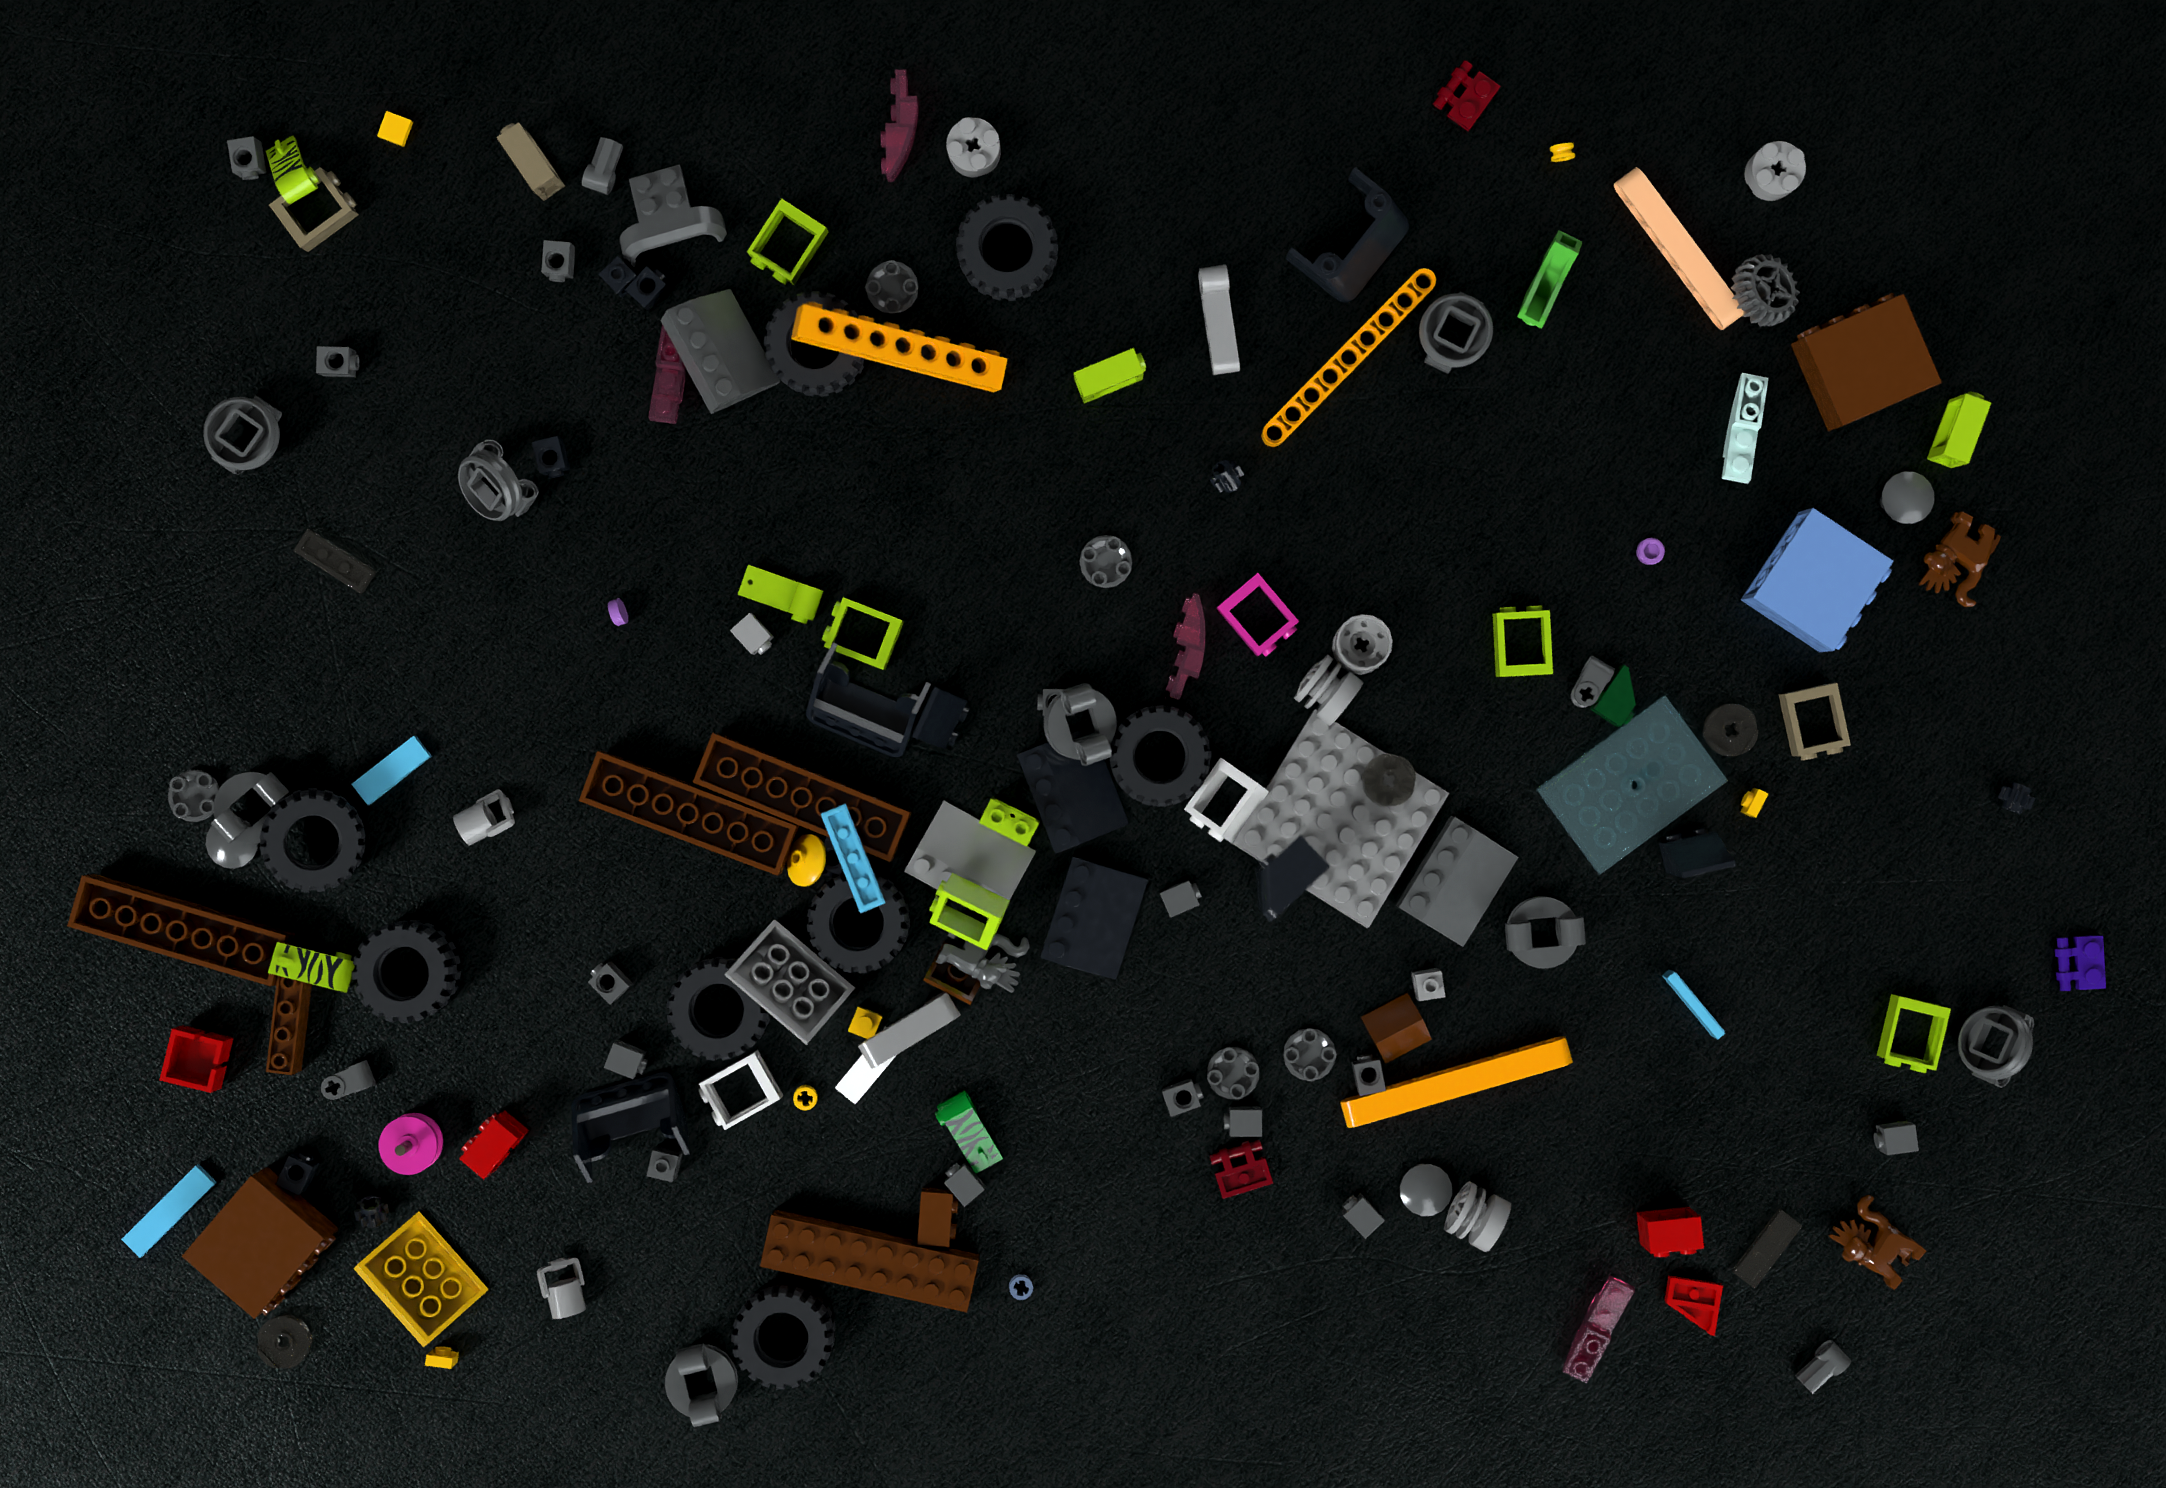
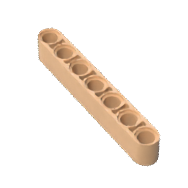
M1636 167L1615 182L1614 188L1712 322L1720 330H1724L1743 316L1744 311L1736 309L1739 305L1738 301L1732 299L1735 295L1645 174Z

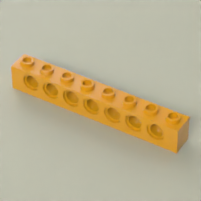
M807 302L806 305L803 304L797 309L792 340L990 392H996L1002 388L1007 358L1000 357V353L997 351H977L974 345L967 343L951 344L950 339L941 336H935L932 339L925 337V333L919 330L910 329L909 332L899 330V325L887 322L884 325L876 324L873 318L867 316L850 317L847 311L841 309H833L831 312L822 309L823 306L814 302ZM820 319L827 321L829 324L828 333L822 332L819 329L818 322ZM846 326L854 330L855 337L853 340L845 336L844 329ZM871 333H875L880 337L879 346L871 343ZM897 340L904 342L906 346L904 353L897 350ZM923 346L927 347L931 352L929 360L925 359L921 354ZM948 353L954 355L956 359L954 367L949 365L946 360ZM973 360L980 363V373H976L972 369Z

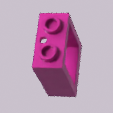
M1259 573L1216 608L1256 656L1262 653L1266 657L1277 647L1274 642L1281 636L1286 640L1297 630L1294 625L1299 622ZM1258 586L1288 620L1284 626L1260 646L1230 612L1233 607Z

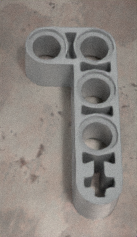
M1219 265L1199 268V286L1213 375L1240 371L1229 297L1227 266Z
M947 992L940 993L924 1003L925 1005L859 1044L858 1047L870 1068L873 1069L959 1017L961 1014Z

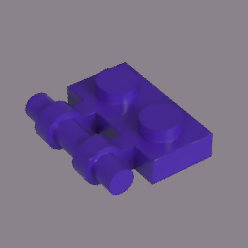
M2073 936V947H2069L2068 937L2057 938L2055 957H2058L2059 972H2056V980L2059 981L2060 991H2071V980H2075L2076 989L2078 990L2106 988L2103 936ZM2074 956L2075 971H2070L2069 957Z

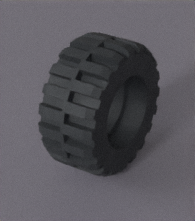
M1007 194V197L999 198V195L991 196L992 200L987 202L982 200L977 203L975 210L970 209L966 214V220L961 222L959 236L956 240L957 256L963 274H965L968 282L975 286L980 293L985 296L988 294L996 300L1005 298L1008 301H1016L1018 297L1023 296V298L1031 296V292L1039 291L1043 287V283L1052 276L1053 268L1056 266L1058 259L1057 235L1049 216L1044 214L1043 209L1038 204L1033 205L1030 203V199L1023 196L1021 199H1018L1013 194ZM1004 224L1017 225L1023 228L1030 236L1033 246L1032 254L1027 264L1012 272H1001L992 268L986 262L982 251L983 241L987 233L993 228Z
M812 291L811 294L807 295L804 292L796 294L797 298L785 300L783 302L784 306L780 310L776 308L772 314L774 318L771 322L768 321L766 330L768 332L767 336L764 337L767 360L774 373L783 383L796 392H802L808 396L820 395L821 397L829 396L831 392L838 393L847 384L851 385L858 373L861 374L865 359L840 352L838 357L824 368L811 369L800 364L793 354L791 339L797 309L803 304L806 305L807 302L821 304L824 310L832 312L833 309H841L847 311L848 316L858 318V315L847 302L836 298L833 294L827 293L825 295L821 294L820 291ZM846 326L844 329L845 336L853 340L855 332L851 327Z
M1156 705L1134 712L1116 730L1110 747L1111 769L1116 781L1130 797L1147 805L1159 807L1181 803V801L1191 797L1202 786L1210 769L1211 751L1209 740L1202 726L1190 714L1172 706ZM1153 731H1167L1174 734L1181 741L1185 750V761L1182 769L1177 775L1168 780H1152L1142 774L1136 764L1135 751L1138 743L1145 735Z
M309 788V790H298L287 797L284 796L268 812L260 834V851L267 869L272 871L273 876L278 881L281 880L286 883L285 886L292 889L294 887L299 888L302 892H309V890L322 892L326 888H335L341 885V882L345 879L348 880L353 875L356 867L358 868L365 850L364 825L357 810L341 795L337 796L332 791L326 789L322 791L317 790V788ZM311 815L321 816L329 820L335 826L339 835V845L335 854L329 860L315 865L298 861L290 853L287 846V834L291 826L300 818Z
M874 872V875L886 903L878 906L883 914L884 925L880 936L873 943L866 946H853L844 942L836 932L834 918L838 907L845 900L854 897L844 873L821 887L820 891L814 896L811 908L808 910L807 917H809V923L807 924V930L811 935L810 942L812 946L816 947L819 952L818 955L822 959L825 958L830 962V966L844 969L843 972L867 973L870 970L881 968L899 953L908 937L910 927L908 903H905L904 895L894 886V883L889 879L881 877L882 875Z
M403 920L382 926L379 930L373 931L368 935V940L362 942L358 948L360 954L356 955L353 960V964L357 965L355 971H352V979H357L358 986L354 987L356 994L361 993L364 997L361 1001L365 1007L371 1006L373 1008L372 1013L377 1017L383 1015L386 1021H400L401 1023L422 1020L446 1006L451 1000L450 996L455 994L458 988L456 980L460 979L461 971L457 970L460 958L453 953L456 947L453 942H447L445 939L447 935L442 930L436 931L434 925L430 923L423 924L420 920ZM399 947L414 948L421 953L427 962L429 969L428 982L426 987L416 995L405 996L398 993L391 987L386 978V960L389 954Z
M715 957L702 960L683 972L671 988V997L667 1000V1008H669L667 1019L668 1023H672L673 1026L671 1032L674 1037H679L682 1041L680 1045L684 1049L688 1047L693 1051L692 1054L697 1057L702 1055L706 1056L707 1060H716L718 1058L727 1060L736 1055L739 1056L745 1053L762 1037L766 1026L769 1024L771 1018L769 1012L725 976V973L738 959ZM712 984H726L738 992L744 1004V1014L736 1028L728 1032L716 1033L707 1029L699 1021L695 1010V1003L699 993L705 987Z
M783 1281L775 1282L774 1286L766 1285L760 1288L759 1292L753 1293L748 1298L733 1324L734 1330L731 1334V1342L734 1343V1348L732 1349L734 1357H739L740 1359L738 1365L742 1371L747 1369L750 1372L749 1378L753 1381L756 1378L762 1380V1386L768 1388L770 1384H775L776 1389H785L786 1385H791L792 1388L799 1387L803 1381L809 1382L817 1372L820 1373L834 1345V1331L836 1328L835 1321L831 1319L832 1312L830 1307L824 1306V1299L820 1295L815 1296L811 1293L813 1289L808 1286L804 1289L798 1287L799 1283L790 1282L789 1285H784ZM783 1312L799 1318L808 1331V1343L805 1349L799 1355L793 1357H780L769 1352L759 1336L760 1326L766 1317L773 1313Z

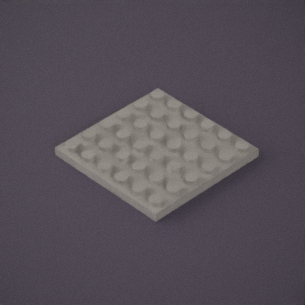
M1315 709L1266 787L1269 793L1251 813L1232 844L1262 862L1271 853L1275 856L1281 853L1301 835L1330 866L1306 890L1359 924L1369 928L1449 793L1335 721L1332 725H1327L1316 716L1317 710Z

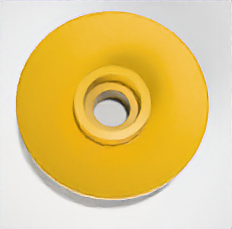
M813 834L802 835L792 845L787 859V871L792 882L798 886L806 887L814 884L824 870L826 849L818 836Z

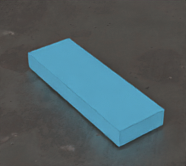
M412 736L353 782L352 786L366 804L370 805L432 756L417 736Z
M1668 970L1662 975L1712 1037L1719 1039L1725 1034L1722 1027L1676 972Z

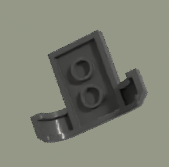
M680 164L629 179L639 223L628 227L620 236V245L625 263L634 267L637 265L635 259L640 253L698 235H712L716 237L718 242L723 241L727 235L723 216L717 209L707 206L691 208Z

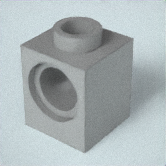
M752 613L745 616L730 630L753 655L757 652L761 655L772 646L770 640L774 636Z
M1434 968L1411 972L1415 998L1418 1001L1445 997L1441 970Z

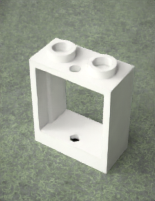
M1220 758L1184 810L1192 815L1189 820L1197 826L1203 828L1206 825L1211 828L1208 833L1221 842L1225 838L1230 843H1233L1251 813L1264 800L1269 791ZM1229 776L1245 787L1247 791L1224 824L1219 827L1201 813Z
M758 1050L699 1083L701 1087L699 1089L700 1096L705 1103H710L714 1110L712 1112L714 1121L718 1126L722 1125L724 1130L778 1101L783 1096ZM749 1064L767 1097L730 1117L712 1083Z

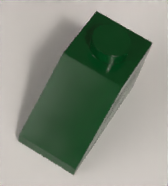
M1618 666L1598 700L1590 708V710L1616 727H1621L1622 724L1627 725L1635 714L1632 710L1636 703L1627 666Z

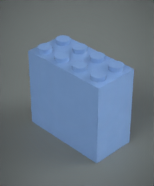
M1814 508L1807 509L1797 514L1741 598V601L1818 652L1838 650L1847 639L1845 634L1850 626L1854 627L1859 622L1862 616L1860 611L1864 605H1869L1877 594L1875 588L1879 582L1883 583L1890 575L1892 569L1889 567L1893 561Z

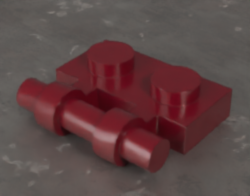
M1464 60L1460 67H1456L1451 73L1452 78L1447 85L1441 87L1438 91V97L1433 105L1439 110H1442L1446 103L1453 108L1447 117L1469 131L1501 86L1480 71L1474 79L1469 77L1468 72L1473 66ZM1462 84L1467 89L1460 98H1457L1453 93Z
M1260 1139L1253 1142L1247 1140L1241 1142L1242 1145L1230 1149L1224 1147L1219 1149V1152L1209 1155L1212 1165L1223 1162L1224 1169L1215 1172L1223 1199L1273 1184L1266 1158L1254 1159L1253 1152L1263 1150ZM1243 1155L1246 1156V1163L1232 1167L1230 1159Z

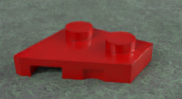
M1668 1275L1664 1301L1707 1333L1715 1336L1723 1285L1721 1283Z

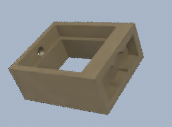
M519 122L517 124H509L501 130V135L497 139L531 189L543 201L565 187L535 140Z
M321 167L315 170L319 178V182L316 184L318 185L323 182L342 209L307 234L288 208L291 204H288L282 195L269 204L299 247L307 252L358 216L354 209L357 204L347 192L343 194L338 186L341 182L332 171L326 172Z
M1828 683L1778 694L1792 756H1801V760L1816 758L1817 752L1827 751V755L1843 752L1842 747L1851 745L1837 683ZM1829 696L1838 740L1803 747L1794 703Z

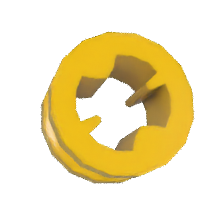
M1562 143L1551 146L1550 152H1553L1551 161L1561 162L1575 158V153L1571 151L1574 148V144Z
M810 1085L798 1087L793 1097L794 1104L800 1110H810L817 1102L816 1090ZM803 1091H807L809 1096H813V1100H809V1104H803V1100L798 1099V1095L802 1096Z

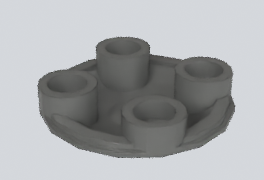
M890 260L881 263L872 270L865 288L868 299L875 308L883 313L897 314L904 312L913 305L918 295L919 286L917 277L911 268L901 262Z
M1901 472L1886 482L1880 498V505L1893 520L1902 524H1913L1923 520L1931 512L1934 505V491L1931 483L1923 475L1916 472Z
M1108 535L1095 537L1086 544L1081 552V571L1085 578L1095 586L1103 588L1117 586L1131 572V552L1126 544L1117 537Z
M189 770L171 779L168 801L173 814L178 818L192 822L208 819L214 813V799L220 788L218 782L212 775L202 770Z
M240 818L249 828L252 827L248 821ZM213 825L206 836L208 855L215 863L224 868L235 869L246 866L257 852L258 843L246 844L235 840L229 843Z
M1311 1028L1298 1030L1291 1035L1285 1044L1283 1053L1285 1065L1291 1074L1307 1081H1315L1328 1074L1334 1065L1337 1055L1334 1044L1328 1035L1320 1030Z
M1226 1047L1219 1050L1211 1058L1207 1067V1080L1211 1088L1218 1095L1227 1099L1237 1100L1249 1095L1256 1087L1259 1079V1066L1255 1058L1247 1050L1239 1047Z
M1416 1164L1403 1176L1400 1185V1197L1404 1205L1412 1213L1420 1216H1433L1443 1211L1449 1204L1452 1196V1183L1448 1175L1440 1167L1432 1164Z

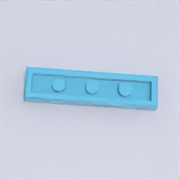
M844 804L821 813L860 913L885 904L886 902L847 805Z
M199 1164L196 1165L121 1240L141 1258L217 1182Z

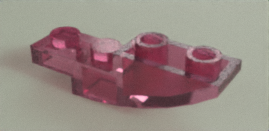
M895 70V78H891V94H896V105H891V119L896 121V123H886V131H881V147L886 148V158H881L882 174H886L888 182H894L901 172L911 151L917 129L919 101L917 96H908V75L906 70Z
M662 324L656 358L657 370L648 417L650 421L676 424L679 404L682 403L686 367Z
M1193 593L1192 598L1186 597L1181 611L1186 613L1183 623H1177L1173 637L1178 638L1176 644L1186 647L1184 652L1179 650L1174 664L1179 667L1176 677L1171 675L1166 690L1170 691L1169 697L1180 700L1187 676L1198 679L1203 662L1206 636L1205 619L1199 594Z
M1609 1276L1600 1294L1596 1293L1577 1331L1562 1369L1564 1373L1583 1382H1588L1611 1341L1610 1334L1635 1291L1633 1286Z

